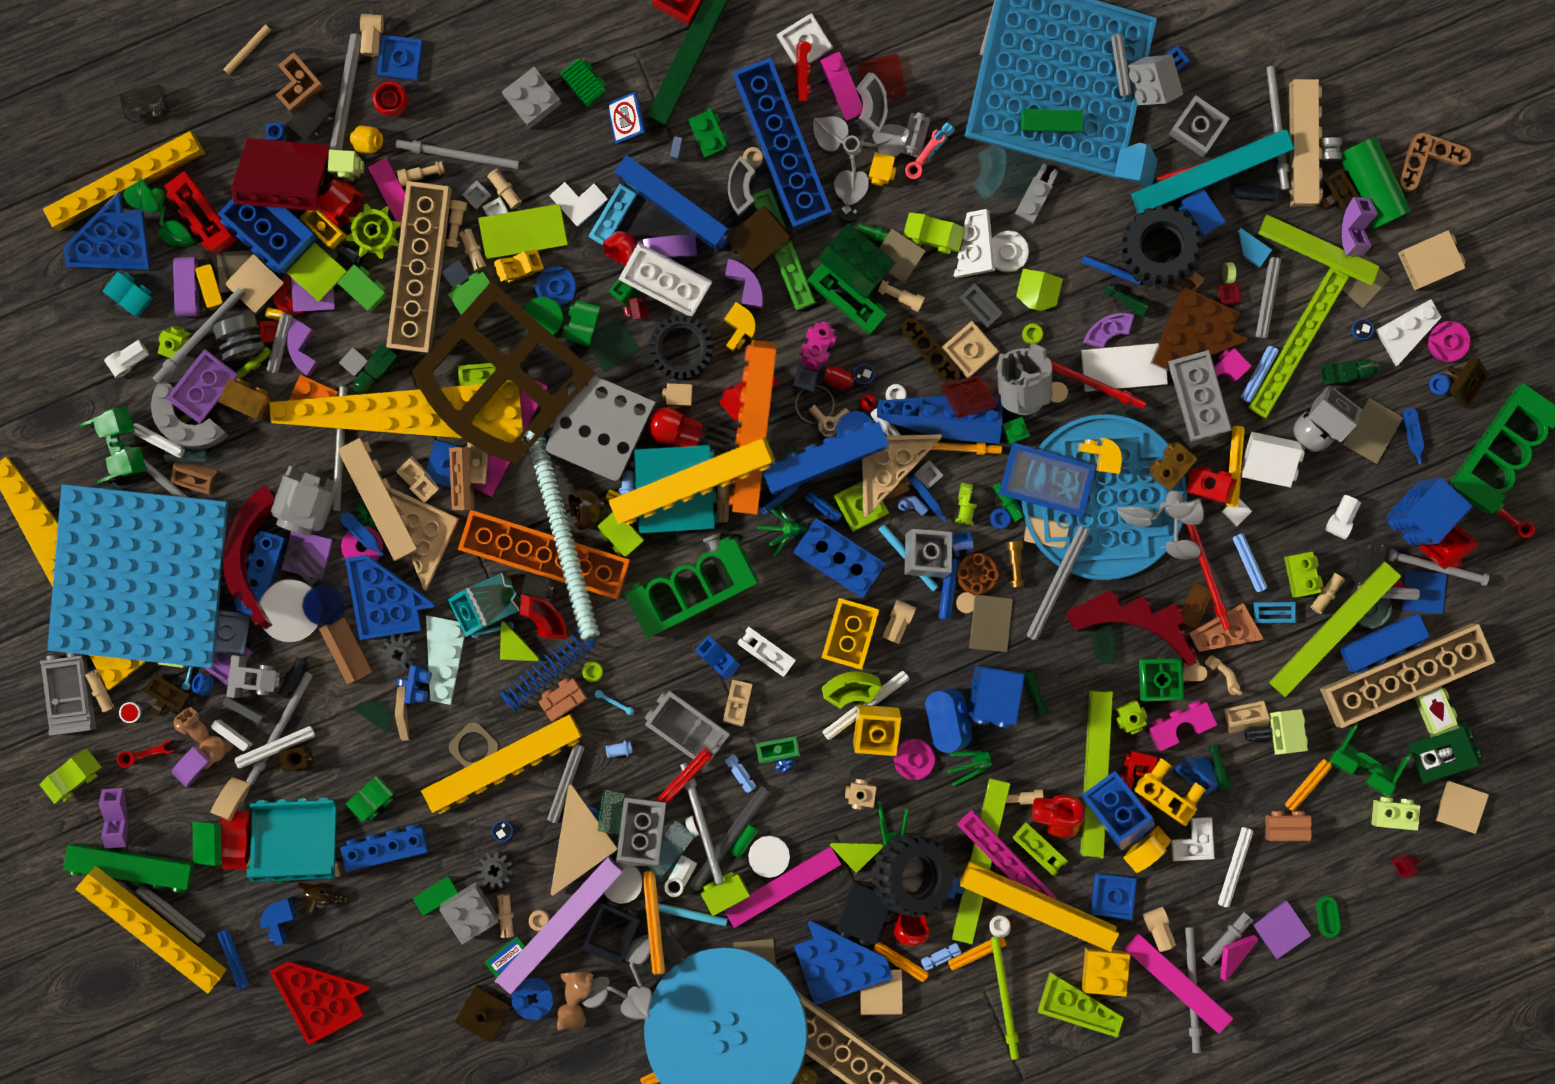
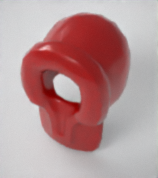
M662 407L651 414L648 429L654 441L661 445L689 447L698 444L702 432V424L686 417L675 409Z
M1058 795L1052 799H1034L1032 818L1037 822L1048 824V833L1059 838H1071L1080 831L1084 822L1085 809L1082 802L1076 797Z

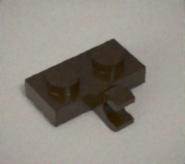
M1340 169L1322 181L1331 195L1319 202L1318 205L1324 210L1336 202L1345 215L1351 200L1354 197H1359L1343 170Z
M153 674L143 691L157 700L149 712L156 717H160L165 705L181 713L191 694L157 674Z

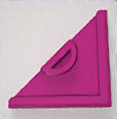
M1252 935L1223 946L1221 979L1227 981L1258 942L1256 936Z

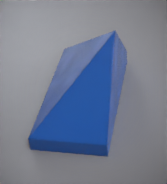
M1187 757L1174 768L1192 786L1196 782L1205 788L1206 791L1202 794L1204 797L1218 786L1210 759Z

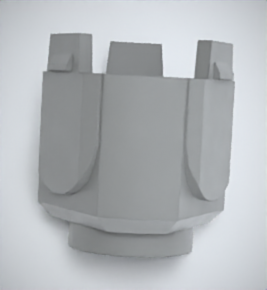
M1032 343L1030 349H1016L1005 355H999L997 364L998 391L1001 395V405L1004 408L1020 415H1030L1039 411L1043 405L1050 403L1053 396L1052 364L1046 356V349ZM1032 371L1035 374H1028L1027 372Z
M289 466L286 474L283 475L271 512L274 517L278 518L276 525L302 535L311 536L312 531H320L324 528L336 495L335 491L338 483L327 479L324 488L318 486L319 477L305 473L302 480L298 479L300 469Z

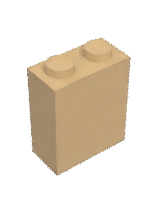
M1449 230L1398 253L1414 290L1465 268V259L1458 252L1455 246L1457 245L1456 239L1453 234H1450Z

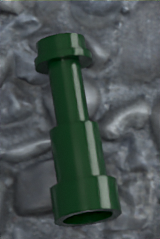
M1108 284L1103 294L1107 295V297L1111 295L1124 302L1123 305L1134 310L1136 315L1143 317L1150 305L1149 302L1144 299L1141 301L1131 294L1126 295L1114 288L1115 284Z
M1031 669L1021 673L1024 674L1023 682L1036 706L1034 712L1037 714V717L1049 713L1048 706H1044L1039 694L1040 688L1036 680L1035 670Z
M1220 744L1208 746V753H1212L1215 765L1214 773L1218 782L1217 792L1232 789V780H1229L1226 766H1223Z

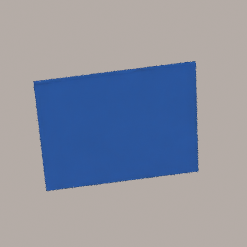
M1405 570L1404 588L1418 589L1420 596L1418 600L1403 599L1402 610L1443 614L1447 574Z

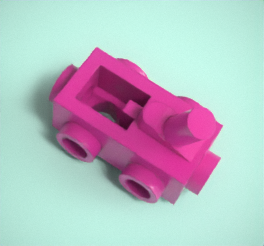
M816 322L814 328L809 327L805 337L809 339L808 343H803L799 355H802L800 364L818 371L822 363L826 365L830 355L827 349L828 347L833 348L837 337L833 335L835 329H832L830 324L826 322L819 324Z

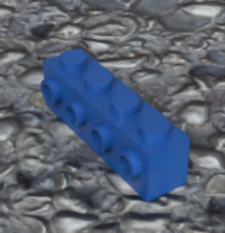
M260 531L259 534H256L253 541L255 546L254 552L249 555L247 565L249 566L247 571L248 580L258 601H260L261 596L266 590L274 585L288 538L266 531ZM235 598L234 605H237L236 611L249 615L253 614L250 608L246 609L242 601Z
M1412 614L1339 648L1348 670L1361 673L1369 669L1368 665L1374 662L1378 665L1387 661L1386 657L1394 654V656L1406 652L1405 648L1411 645L1417 647L1424 644V639L1430 636L1420 615Z
M418 824L406 826V830L398 832V829L386 831V835L378 837L377 833L365 836L366 840L359 842L357 838L345 841L346 845L340 847L346 872L426 853L430 850L425 827H419Z

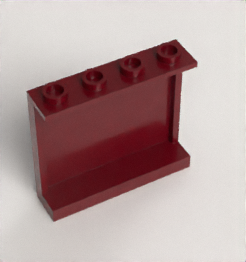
M247 138L231 187L234 204L317 211L319 207L318 193L326 165L329 161L330 145Z

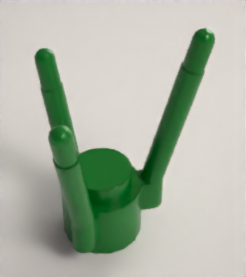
M981 749L949 753L950 756L975 757H972L973 763L950 769L947 773L951 774L972 767L975 768L976 771L952 783L953 786H956L980 773L987 772V768L992 767L988 751L982 753Z
M878 801L883 846L890 845L889 841L893 838H898V836L894 832L887 833L881 801ZM909 809L905 810L900 835H905Z

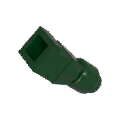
M382 343L365 365L364 370L366 372L362 371L354 380L355 385L352 388L360 395L368 393L376 384L375 379H381L388 373L400 357Z
M1370 359L1359 360L1356 363L1345 361L1320 366L1323 386L1355 381V378H1371L1379 372L1377 361L1373 362Z

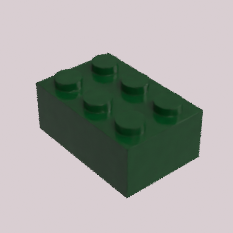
M849 223L826 246L818 258L822 264L864 299L871 294L896 264L894 260Z

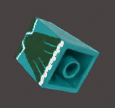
M506 572L466 588L448 599L466 637L520 611L521 599L516 595L512 581Z

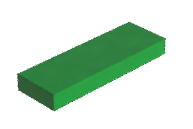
M1022 109L1021 131L1082 132L1083 110Z

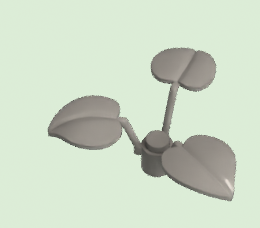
M825 117L814 118L813 120L815 138L824 150L836 151L841 143L847 154L850 155L852 172L848 170L840 172L834 182L837 195L847 206L859 202L868 191L869 179L864 172H856L854 159L856 155L860 154L862 146L878 147L879 153L896 157L903 151L909 136L907 128L895 124L883 125L879 132H873L872 137L875 144L863 140L859 141L856 136H848V126L841 118Z
M1170 491L1167 493L1166 501L1161 502L1155 514L1143 507H1117V512L1123 520L1136 527L1150 526L1152 520H1155L1164 509L1167 515L1175 518V542H1167L1165 546L1166 551L1171 556L1183 560L1199 557L1201 550L1196 543L1188 540L1179 541L1178 521L1181 520L1188 525L1201 523L1204 511L1200 499L1182 503L1184 496L1180 492Z
M649 935L636 938L630 942L624 956L626 962H631L630 967L638 987H632L626 995L609 986L610 980L607 977H598L593 980L590 995L582 999L580 1003L588 1008L597 1007L606 1000L608 991H612L625 998L621 1005V1012L626 1017L649 1019L652 993L642 985L635 969V964H642L650 954Z

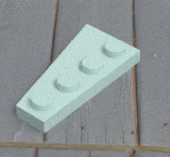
M426 615L428 668L432 672L429 683L430 701L451 705L465 634L458 621Z

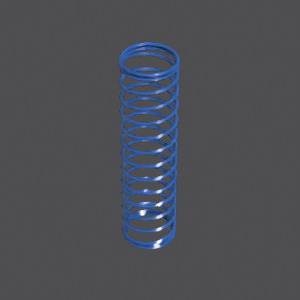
M579 627V628H577V632H578L579 635L581 636L582 634L579 632V629H580V627ZM570 634V636L578 646L579 650L581 651V655L577 650H575L572 647V645L566 639H564V642L567 644V646L573 653L575 659H573L559 644L557 645L566 657L569 665L564 660H562L553 649H551L552 653L559 661L563 670L560 669L545 654V657L550 662L557 675L550 671L546 667V665L539 659L538 661L547 672L550 680L547 679L534 665H532V667L535 669V671L538 673L539 677L543 681L544 686L539 681H537L528 670H526V672L536 685L538 691L534 689L522 677V675H519L525 683V685L527 686V688L529 689L532 696L525 692L520 687V685L515 680H513V682L516 684V686L522 693L525 701L522 700L509 687V685H507L508 689L511 691V693L517 700L519 706H517V704L510 697V695L503 689H501L500 691L501 696L514 711L519 710V708H521L519 700L523 703H527V698L525 694L530 698H534L532 690L536 693H540V689L537 683L541 687L546 688V683L544 679L552 683L553 680L550 673L554 677L558 678L559 674L556 668L561 672L565 673V668L562 662L566 666L572 667L569 658L574 662H578V658L574 651L579 656L584 657V653L581 647L587 652H590V647L593 649L596 647V644L593 642V640H583L586 646L588 647V649H586L572 634Z

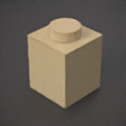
M667 383V388H663V401H666L667 406L692 407L693 386L691 384Z

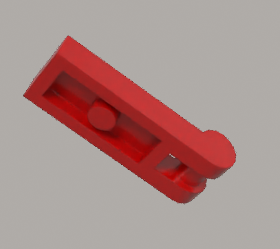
M799 41L796 44V100L807 101V96H810L811 93L810 83H807V75L811 73L810 62H807V54L811 51V44L806 41Z

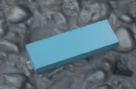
M619 184L588 237L602 245L609 236L617 231L638 194Z

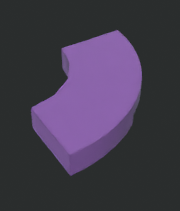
M1117 313L1102 318L1090 328L1083 343L1097 348H1104L1106 342L1111 337L1119 334L1129 335L1134 314Z

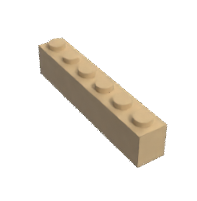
M1294 79L1289 84L1290 139L1295 149L1290 150V207H1315L1319 204V201H1322L1323 192L1319 188V180H1322V168H1319V160L1322 159V148L1319 147V139L1322 138V127H1319V119L1322 116V107L1319 106L1322 87L1319 86V79Z
M359 438L337 449L394 561H398L418 551L417 545L420 543L415 533L411 534L407 527L410 526V523L405 514L401 516L398 510L401 506L397 498L390 495L388 490L391 489V486L386 478L382 479L379 473L382 469L378 461L371 458L369 453L372 452V449L368 442H363Z

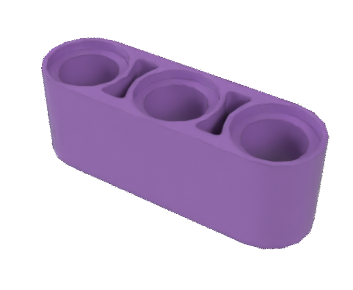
M175 257L173 260L174 308L176 317L199 316V280L195 270L198 268V260L196 257Z

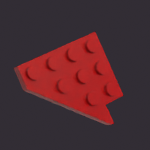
M288 961L270 971L308 1045L365 1015L356 996L371 988L370 985L293 961Z

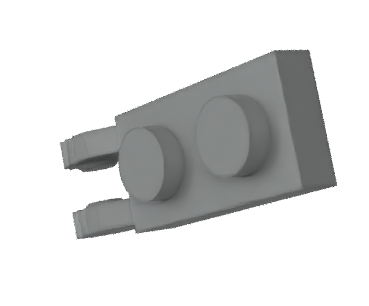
M1044 163L1036 177L1033 178L1015 212V215L1031 223H1034L1058 174V170L1054 169L1047 183L1040 180L1042 174L1047 169V165Z

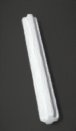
M901 671L881 686V690L870 704L862 701L858 705H877L909 680L908 675ZM858 705L823 730V734L828 740L856 721Z

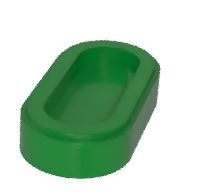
M1322 896L1316 902L1319 930L1324 936L1333 938L1341 931L1338 904L1334 898Z

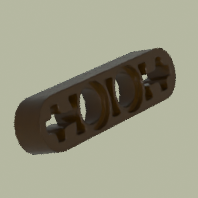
M914 318L906 319L901 327L905 337L945 384H955L960 377L958 368L918 320ZM908 322L909 324L914 323L916 325L914 329L917 333L920 330L923 332L915 341L912 339L915 334L912 331H906V324ZM921 338H927L930 342L929 348L921 349L918 341ZM940 354L943 357L942 364L934 365L931 361L932 356ZM948 362L949 366L946 368L949 372L954 371L956 373L954 375L955 380H947L945 378L947 373L944 369L941 373L938 369Z

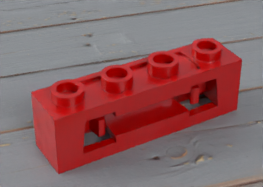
M185 171L165 185V188L168 190V193H166L167 197L173 204H178L180 207L178 212L185 220L189 219L191 222L189 227L196 236L200 235L203 241L201 244L208 252L212 251L218 255L237 241L231 231L220 222L222 219L191 176ZM182 197L188 202L195 199L208 219L218 226L221 231L219 232L213 225L206 228L193 208Z
M1131 750L1129 754L1125 755L1123 766H1126L1124 775L1121 774L1120 778L1130 790H1132L1134 782L1133 771L1138 776L1151 774L1155 768L1157 757ZM1151 783L1144 786L1145 793L1150 790ZM1136 793V798L1145 808L1147 800Z

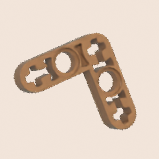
M1420 133L1410 143L1398 183L1404 192L1414 190L1419 184L1427 157L1460 167L1469 162L1471 153L1464 146L1426 133ZM1422 138L1426 146L1421 147L1420 152L1416 153L1419 148L1417 141ZM1437 145L1445 146V155L1437 154L1435 150ZM1460 152H1462V156L1465 157V159H1462L1461 161H1458L1459 157L1455 155H1451L1450 158H1448L1450 153L1458 154ZM1412 157L1419 159L1420 166L1418 168L1411 167L1409 162ZM1410 172L1417 173V175L1413 174L1411 176L1410 182L1413 184L1407 187L1404 180L1409 177Z

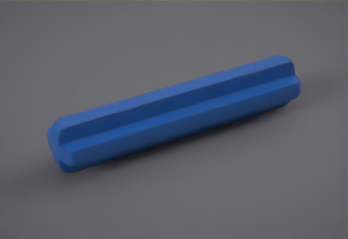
M952 559V573L943 580L939 618L944 620L951 619L958 560Z
M228 929L223 930L217 936L238 990L248 987L249 983Z

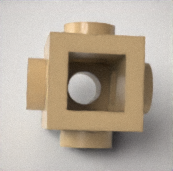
M856 779V782H851L850 786H846L845 792L848 804H852V808L864 810L865 806L873 808L876 785H870L868 780ZM859 791L864 793L862 797L856 796Z

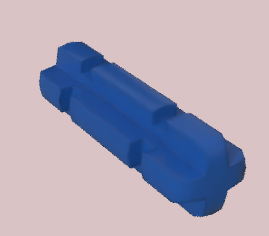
M810 491L805 499L810 504L813 503L814 507L824 515L830 516L833 522H838L842 514L838 510H834L833 506L824 499L817 497L818 495L815 492Z

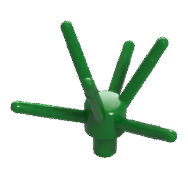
M781 503L778 505L781 514L775 509H772L771 512L785 523L784 526H757L759 530L784 532V535L769 543L770 546H773L781 541L773 556H777L790 536L806 534L807 532L806 526H799L797 522H791Z

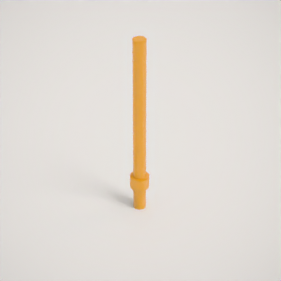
M937 442L931 450L976 452V455H985V453L1001 454L1002 446L986 445V443L977 442V444Z

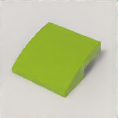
M314 242L286 273L319 302L347 271Z

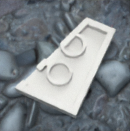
M983 209L969 212L966 215L962 247L958 253L957 270L955 269L954 272L955 278L995 271L989 210Z
M1430 299L1375 330L1395 366L1399 365L1437 323L1441 316Z

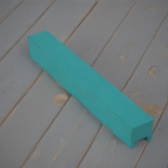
M1287 129L1278 131L1131 193L1137 209L1136 212L1141 214L1144 212V209L1149 207L1153 209L1156 206L1165 204L1295 149Z

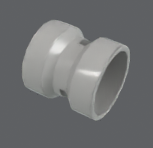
M1331 137L1321 139V146L1323 147L1322 161L1342 159V153L1340 152L1342 138Z

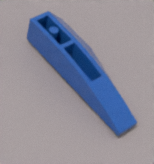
M964 394L878 400L877 417L895 425L928 435L942 434V438L999 444L1003 406L1001 405V398Z

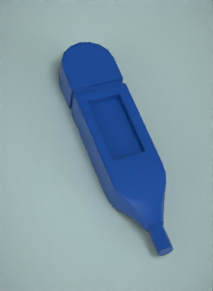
M1408 408L1403 412L1410 450L1417 457L1418 464H1422L1421 456L1424 442L1418 421V413L1415 409Z
M916 475L911 476L908 479L929 508L945 523L947 520L937 502Z
M799 485L779 494L770 495L768 499L766 498L759 504L758 509L762 514H767L792 495Z
M342 514L340 518L341 523L366 548L376 551L383 556L384 553L380 550L377 539L353 514Z

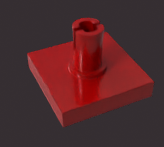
M1456 524L1438 544L1419 545L1421 551L1444 570L1451 565L1454 568L1462 565V557L1478 546L1476 540Z

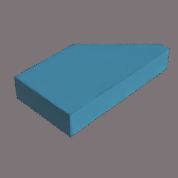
M1240 228L1238 236L1240 238L1242 256L1257 267H1261L1272 249Z

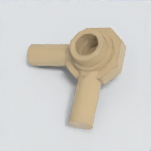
M815 405L809 409L810 413L819 422L818 431L826 438L833 437L836 434V423L840 417L849 413V410L844 408L835 417L824 416Z

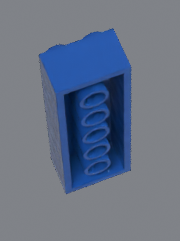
M874 420L862 424V429L855 431V428L843 432L844 436L836 439L835 436L823 440V445L817 447L816 444L804 448L805 452L799 455L794 452L784 457L785 460L778 463L777 460L771 462L770 468L762 470L773 495L779 494L888 449L889 444L880 422L875 423Z

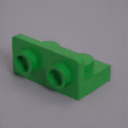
M709 108L707 112L688 119L705 159L727 149L726 143L729 142L725 130L720 131L718 124L721 121L717 112L713 113L711 108Z

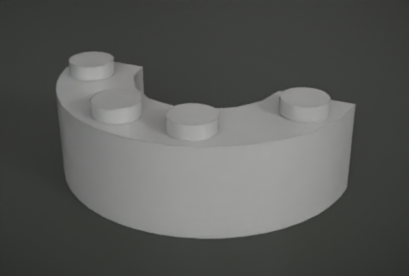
M164 379L157 384L152 395L151 411L155 424L167 439L185 449L204 450L220 444L228 437L211 419L198 425H188L181 422L177 416V407L166 399L173 390V387Z

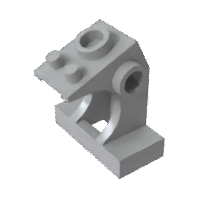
M231 656L226 697L240 698L242 697L243 689L257 690L256 694L269 695V692H274V688H278L280 675L276 673L275 669H272L273 666L260 665L259 669L246 667L247 656ZM247 672L258 673L256 685L246 684Z

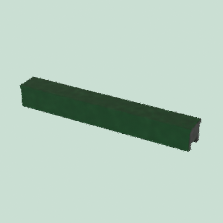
M703 0L646 115L648 119L667 127L729 0Z

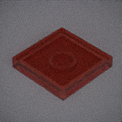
M898 53L857 62L861 81L869 72L874 73L883 84L887 99L907 94Z
M980 375L941 386L942 393L958 419L996 408L997 403Z

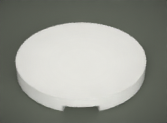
M288 579L276 582L266 590L259 601L272 623V626L265 631L280 641L295 642L308 637L316 629L321 618L322 607L318 595L309 585L298 580Z

